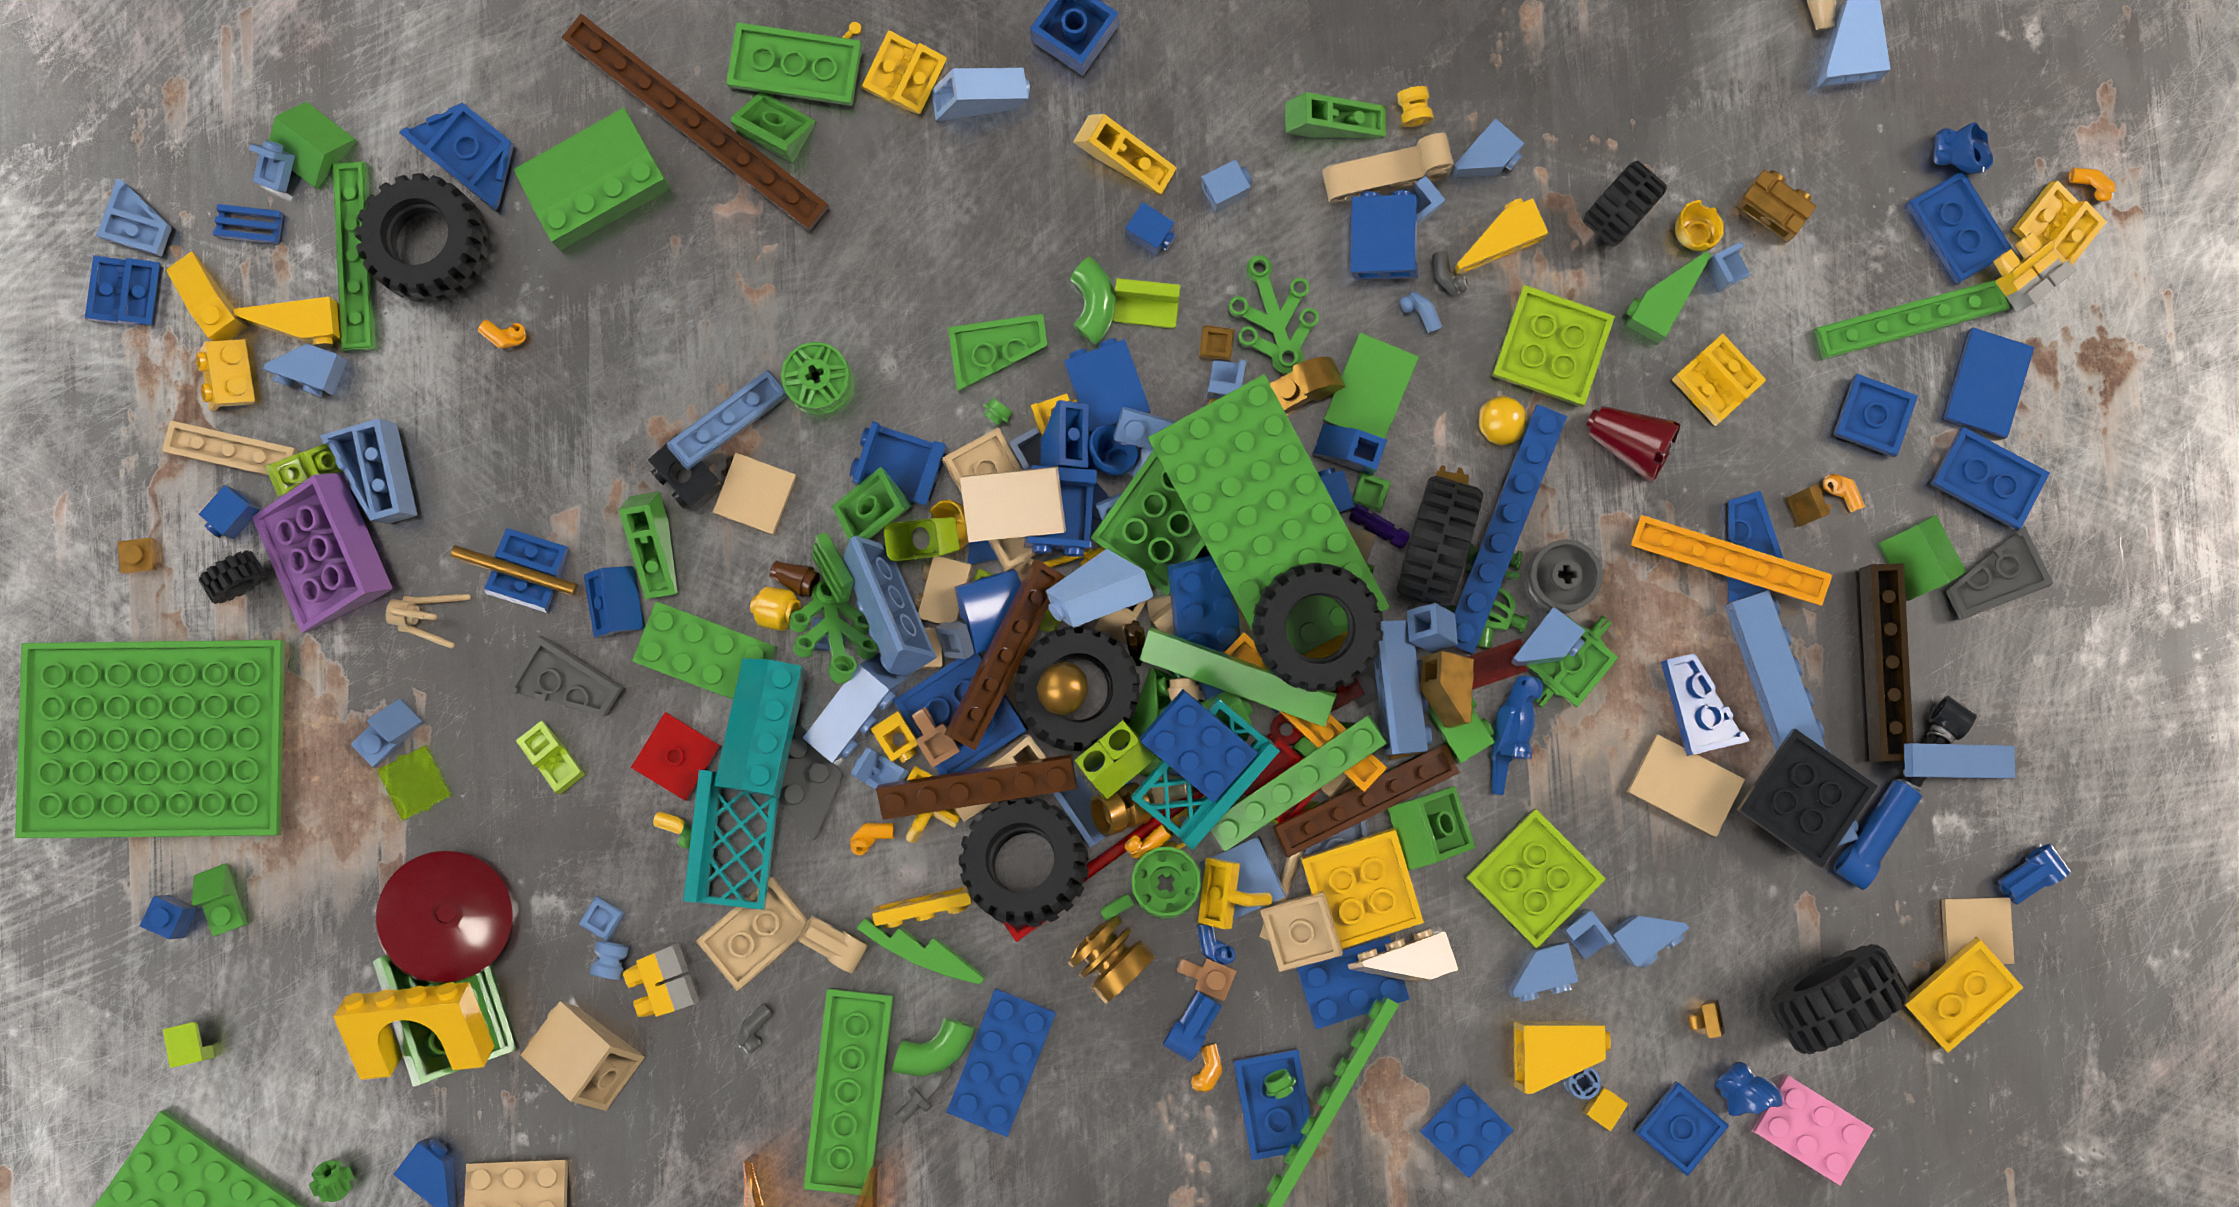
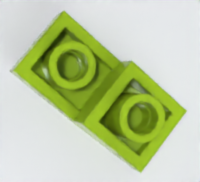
M327 444L315 446L265 465L277 496L290 492L313 475L343 472L335 462L337 459Z

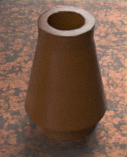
M776 560L769 572L771 579L778 581L801 597L805 595L811 597L814 586L820 581V573L814 571L812 566L784 563Z

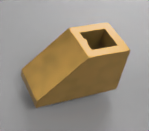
M1440 651L1422 657L1420 689L1445 728L1471 723L1474 659Z

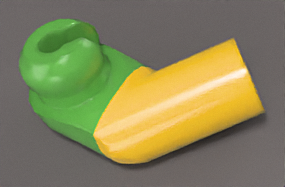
M661 811L657 812L653 820L654 826L679 834L678 846L690 849L692 826L680 817Z

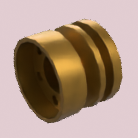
M1117 915L1096 927L1077 946L1072 958L1067 962L1074 968L1085 959L1088 965L1079 973L1081 978L1088 976L1094 971L1099 974L1091 989L1105 1004L1119 994L1156 957L1142 941L1136 942L1129 948L1123 944L1132 931L1128 927L1118 937L1113 933L1123 922Z

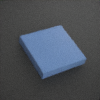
M1260 836L1213 856L1214 858L1240 863L1237 891L1245 893L1268 892L1272 895V903L1286 897V893ZM1206 860L1199 862L1203 873ZM1235 904L1233 920L1263 906L1246 907Z

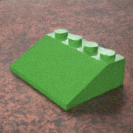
M624 107L513 169L548 237L560 251L671 189Z
M1154 450L1091 536V539L1104 549L1112 551L1143 569L1148 582L1167 596H1171L1168 565L1201 558L1207 550Z
M386 955L373 961L382 990L410 989L415 986L443 985L427 983L410 977L398 969ZM488 966L472 978L456 982H470L494 1043V1048L488 1060L517 1050L490 967ZM409 1020L392 1022L413 1087L459 1071L452 1070L440 1039L431 1029Z

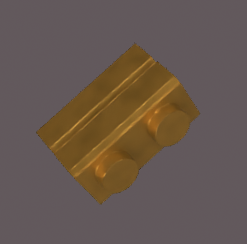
M1764 169L1756 177L1736 206L1789 242L1797 235L1817 205L1811 202L1812 197L1804 190H1794L1785 184L1786 179L1783 175L1773 170L1768 172Z

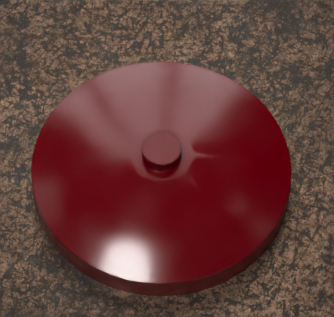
M436 851L423 854L408 861L389 878L377 903L375 924L377 937L384 953L403 973L427 983H456L479 974L499 956L511 932L513 911L510 895L504 882L489 865L476 857L462 852Z

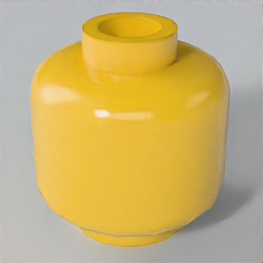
M771 586L760 590L750 603V612L754 614L756 624L762 628L778 631L788 630L790 628L791 614L794 611L801 610V603L791 590Z

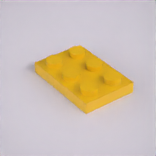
M1975 937L1910 993L1908 1001L1904 1006L1937 1043L1949 1053L2021 991L2023 986L1984 942Z

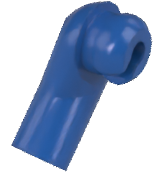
M1197 925L1202 954L1206 958L1222 965L1232 963L1236 957L1233 947L1215 939L1213 926Z

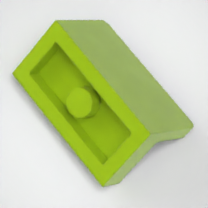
M1116 278V305L1113 322L1175 329L1180 285Z

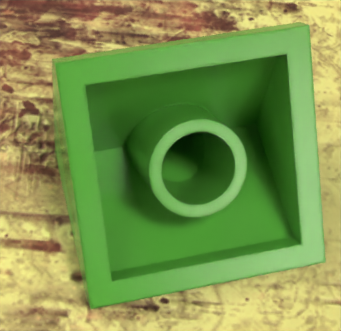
M759 92L732 115L730 122L739 136L793 164L812 131L816 120L765 93Z
M307 101L275 116L269 141L283 145V151L295 155L292 171L315 189H318L333 171L332 164L339 163L357 142L356 139Z
M880 467L862 481L860 485H857L836 502L832 508L848 540L855 535L871 540L887 524L892 523L913 505L887 472Z
M1937 515L1878 543L1888 564L1904 563L1905 595L1908 601L1950 583L1967 572Z

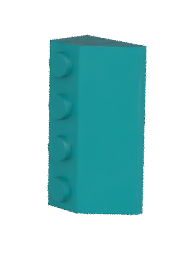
M742 658L715 779V787L779 799L807 673L802 666L767 659Z

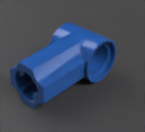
M2049 843L2031 852L2025 858L2026 862L1998 880L2003 894L2009 897L2013 904L2018 905L2041 888L2052 886L2063 880L2071 871L2052 844Z
M1197 991L1180 1021L1177 1020L1168 1033L1163 1046L1191 1063L1206 1039L1204 1035L1222 1006Z

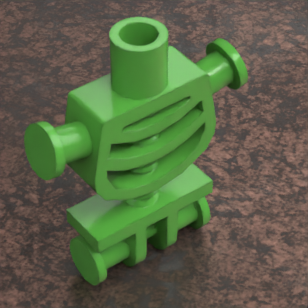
M1473 543L1470 544L1466 561L1469 563L1475 559L1479 549L1474 547ZM1522 551L1513 553L1509 565L1515 566V570L1520 569ZM1472 565L1465 566L1464 573H1469ZM1506 570L1503 579L1516 581L1519 579L1520 572ZM1501 587L1497 594L1505 600L1506 605L1499 601H1494L1476 648L1491 649L1494 630L1504 632L1509 629L1510 625L1519 628L1520 633H1524L1527 627L1529 615L1521 616L1515 614L1516 602L1513 595ZM1450 605L1444 608L1451 612H1454L1456 605ZM1493 608L1500 611L1502 614L1505 615V617H1502L1501 615L1494 613Z

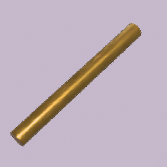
M454 545L451 550V558L571 596L576 594L578 588L576 583Z

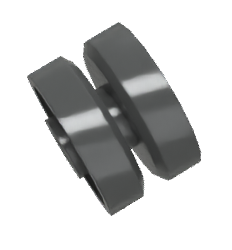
M1563 539L1551 542L1531 557L1525 567L1523 581L1526 593L1535 606L1547 613L1555 607L1561 613L1566 614L1584 607L1595 598L1601 588L1603 572L1600 560L1591 548L1579 541ZM1558 573H1563L1566 576V582L1563 578H1558Z

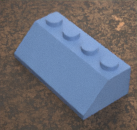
M856 535L850 538L843 561L855 580L853 588L858 597L857 605L866 616L870 626L869 634L879 647L882 654L880 659L884 668L889 673L907 677L936 659V654L896 561L890 560L887 556L886 546Z
M1407 620L1382 621L1383 640L1379 641L1377 647L1379 653L1373 661L1383 735L1388 741L1384 745L1385 756L1428 751L1427 745L1432 744V733L1430 725H1425L1423 712H1428V700L1420 690L1419 680H1421L1422 660H1417L1415 647L1418 646L1409 642Z

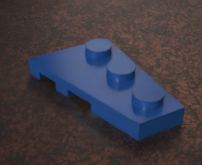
M1761 491L1729 500L1728 542L1784 559ZM1728 577V603L1768 590Z

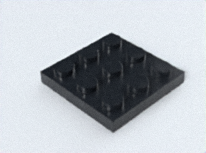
M1791 729L1737 810L1817 867L1823 868L1878 786L1797 729Z

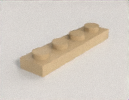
M171 420L162 448V452L266 476L269 475L265 465L297 454L299 451L292 447Z

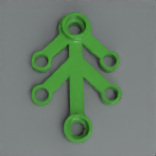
M1257 255L1248 261L1246 274L1252 282L1257 283L1267 315L1249 306L1247 300L1241 296L1231 299L1229 312L1234 317H1243L1273 333L1276 344L1258 337L1256 329L1246 326L1240 330L1238 340L1242 346L1252 347L1272 357L1274 368L1278 372L1287 375L1294 371V365L1304 361L1301 346L1309 331L1317 325L1319 314L1313 308L1304 309L1299 317L1300 325L1289 341L1286 327L1300 300L1307 296L1309 283L1304 278L1294 279L1290 285V294L1280 311L1269 278L1272 272V264L1267 257ZM1256 263H1262L1266 269L1259 273L1254 270L1253 266ZM1303 284L1305 292H1295L1294 285ZM1235 302H1241L1245 308L1243 311L1237 312L1233 309L1232 305ZM1310 313L1315 317V321L1310 324L1306 323L1303 316ZM1251 332L1254 339L1251 342L1244 341L1242 338L1243 333ZM1284 353H1291L1294 356V361L1286 363L1283 361L1282 355Z
M822 580L812 590V601L801 610L794 611L791 614L789 627L798 633L805 632L808 629L810 619L822 609L824 619L808 633L796 638L793 651L799 657H809L812 655L815 644L828 634L832 656L828 673L835 683L844 684L853 678L857 663L853 657L845 653L842 636L858 646L857 653L863 659H873L879 647L872 638L865 636L869 634L870 627L866 616L848 602L838 604L826 581ZM838 612L853 621L852 626L840 619Z

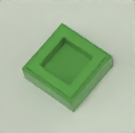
M1360 472L1352 495L1354 505L1360 504L1369 510L1381 513L1391 481Z
M1126 893L1101 908L1100 912L1105 920L1108 921L1133 906L1134 902L1130 895Z

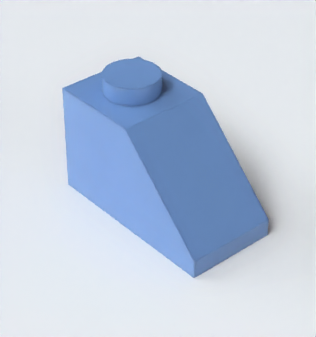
M1495 118L1454 164L1450 175L1454 178L1500 175L1505 168L1511 171L1523 157L1519 152L1525 143Z
M1553 607L1515 655L1511 663L1515 666L1562 661L1567 654L1574 657L1585 643L1580 639L1585 630Z

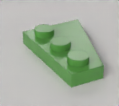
M1043 314L948 327L957 391L1048 346Z

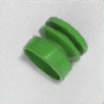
M815 341L801 344L789 353L783 363L781 372L783 388L796 407L808 416L817 418L835 416L843 411L852 400L855 390L853 372L839 350L831 345ZM818 371L821 381L819 383H815L812 380V373Z
M1159 847L1145 853L1135 864L1131 877L1133 896L1138 906L1148 915L1159 919L1177 918L1188 912L1196 902L1201 887L1200 871L1194 860L1183 850L1173 847ZM1163 876L1167 880L1171 877L1174 880L1171 885L1173 891L1168 892L1166 889L1159 891V878Z

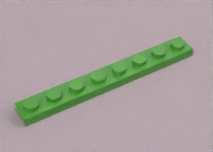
M1386 996L1383 997L1382 1001L1375 1000L1367 1014V1017L1371 1018L1365 1030L1359 1028L1350 1044L1354 1047L1348 1059L1342 1057L1333 1073L1337 1076L1331 1088L1326 1086L1317 1100V1104L1321 1106L1314 1117L1309 1115L1300 1130V1133L1304 1135L1298 1146L1294 1144L1290 1146L1283 1159V1162L1287 1165L1281 1175L1275 1173L1266 1188V1191L1270 1194L1265 1203L1261 1204L1258 1202L1255 1207H1282L1399 1004Z

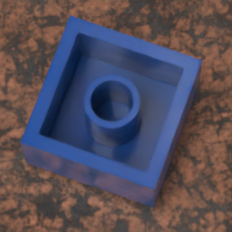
M1050 0L1030 27L1031 41L1083 76L1118 28L1119 13L1100 0Z

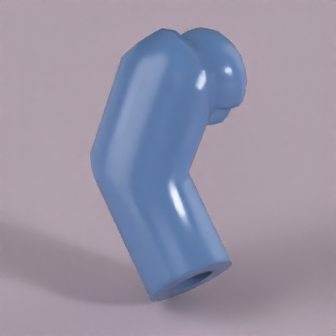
M1409 292L1408 296L1400 299L1404 312L1410 313L1415 310L1421 315L1427 332H1432L1442 327L1435 307L1430 300L1417 292Z

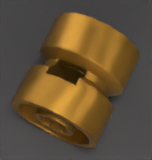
M1131 783L1121 787L1108 799L1102 793L1091 798V817L1095 827L1103 836L1108 837L1122 832L1126 828H1134L1150 821L1151 814L1131 798V795L1140 786L1138 783ZM1146 793L1143 798L1150 803Z

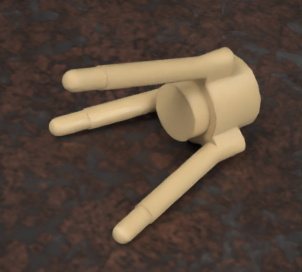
M469 594L427 597L404 596L403 600L391 599L386 609V621L388 624L398 625V631L409 632L452 649L455 646L453 642L412 626L417 624L419 619H437L436 614L421 612L419 606L415 604L470 600L471 596Z

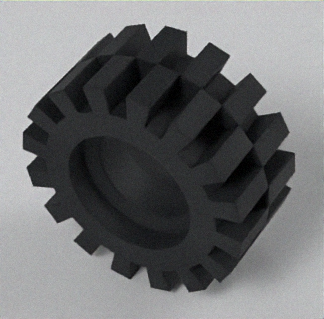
M246 550L243 553L241 551L237 552L234 556L229 555L223 561H217L216 565L208 567L207 571L203 572L198 580L211 602L221 604L227 600H233L238 595L239 597L244 595V592L254 589L253 586L259 585L261 580L265 579L266 573L254 553Z

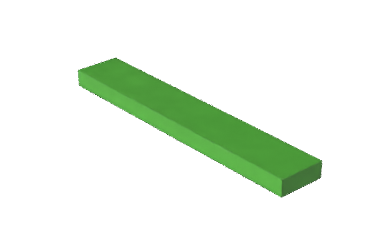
M364 161L335 163L332 165L341 351L344 353L376 350L373 275L366 270L363 265L364 259L358 255L356 245L361 243V241L355 237V227H361L362 222L357 218L360 209L366 211L369 206L366 202V199L369 197L368 164Z
M1996 280L1817 327L1814 329L1822 359L1825 360L2009 310L2010 307L2006 296L1996 284Z
M1152 627L1148 631L1139 659L1323 727L1327 724L1337 695L1324 690L1310 692L1298 687L1295 688L1278 678L1269 669Z

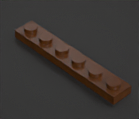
M1033 560L944 735L976 751L1049 608L1050 601L1046 590L1064 579L1065 576L1041 561Z
M1442 743L1385 771L1365 793L1357 786H1354L1272 828L1285 857H1291L1460 772L1447 743Z
M1068 754L880 784L877 786L876 792L882 820L1075 790L1077 789V781L1072 755Z

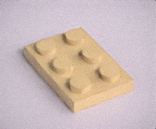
M550 1160L466 1164L464 1207H567L568 1161Z

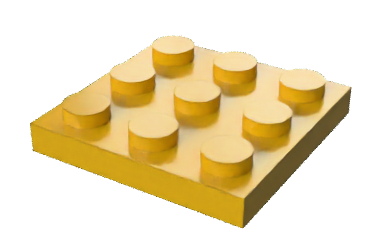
M1394 828L1300 857L1311 894L1320 891L1325 892L1342 949L1424 923Z

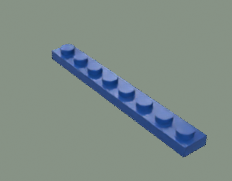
M1539 404L1534 407L1454 609L1458 645L1450 647L1470 655L1474 654L1567 416Z

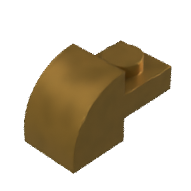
M1316 357L1300 362L1293 366L1294 371L1270 383L1286 414L1313 399L1319 402L1345 388L1334 359L1330 357Z

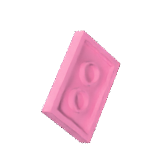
M1785 1074L1778 1085L1782 1092L1783 1105L1781 1107H1770L1763 1111L1752 1131L1841 1186L1874 1129Z

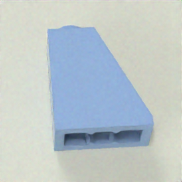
M1847 0L1838 10L1835 27H1833L1818 77V87L1881 80L1891 70L1880 0Z
M953 68L931 91L936 121H945L1018 109L1028 99L1030 85L1029 81L1025 79L1024 68Z
M1108 549L1046 590L1050 601L1048 607L1051 614L1056 620H1063L1072 627L1146 601L1154 596L1145 571Z

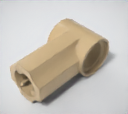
M811 916L805 923L798 938L800 943L828 957L827 960L851 974L869 946L868 943L845 930L841 932L814 916Z

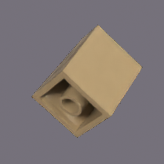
M559 1001L551 1009L546 1021L538 1032L529 1039L527 1047L520 1055L570 1102L604 1111L609 1108L645 1058L639 1051L579 1007Z

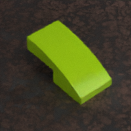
M542 720L516 740L532 765L540 770L555 793L561 795L585 776V773L568 750Z

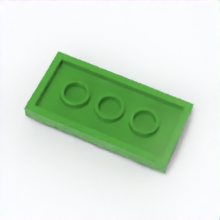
M736 22L726 85L729 88L852 106L863 44L860 40Z
M656 601L632 662L733 699L742 658L773 660L778 647Z

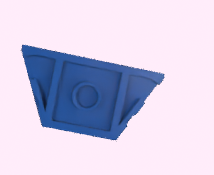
M463 102L448 108L443 114H435L426 118V122L411 129L405 127L399 132L411 144L495 211L498 209L514 144Z

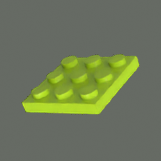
M1523 285L1492 377L1583 408L1586 404L1615 316Z
M1533 809L1465 877L1534 948H1538L1606 880L1537 809Z

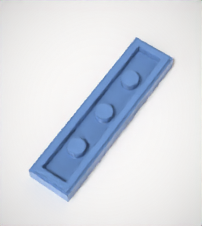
M766 370L667 443V448L688 471L786 399L788 394L773 374Z
M1904 744L1905 777L2015 778L2014 746Z

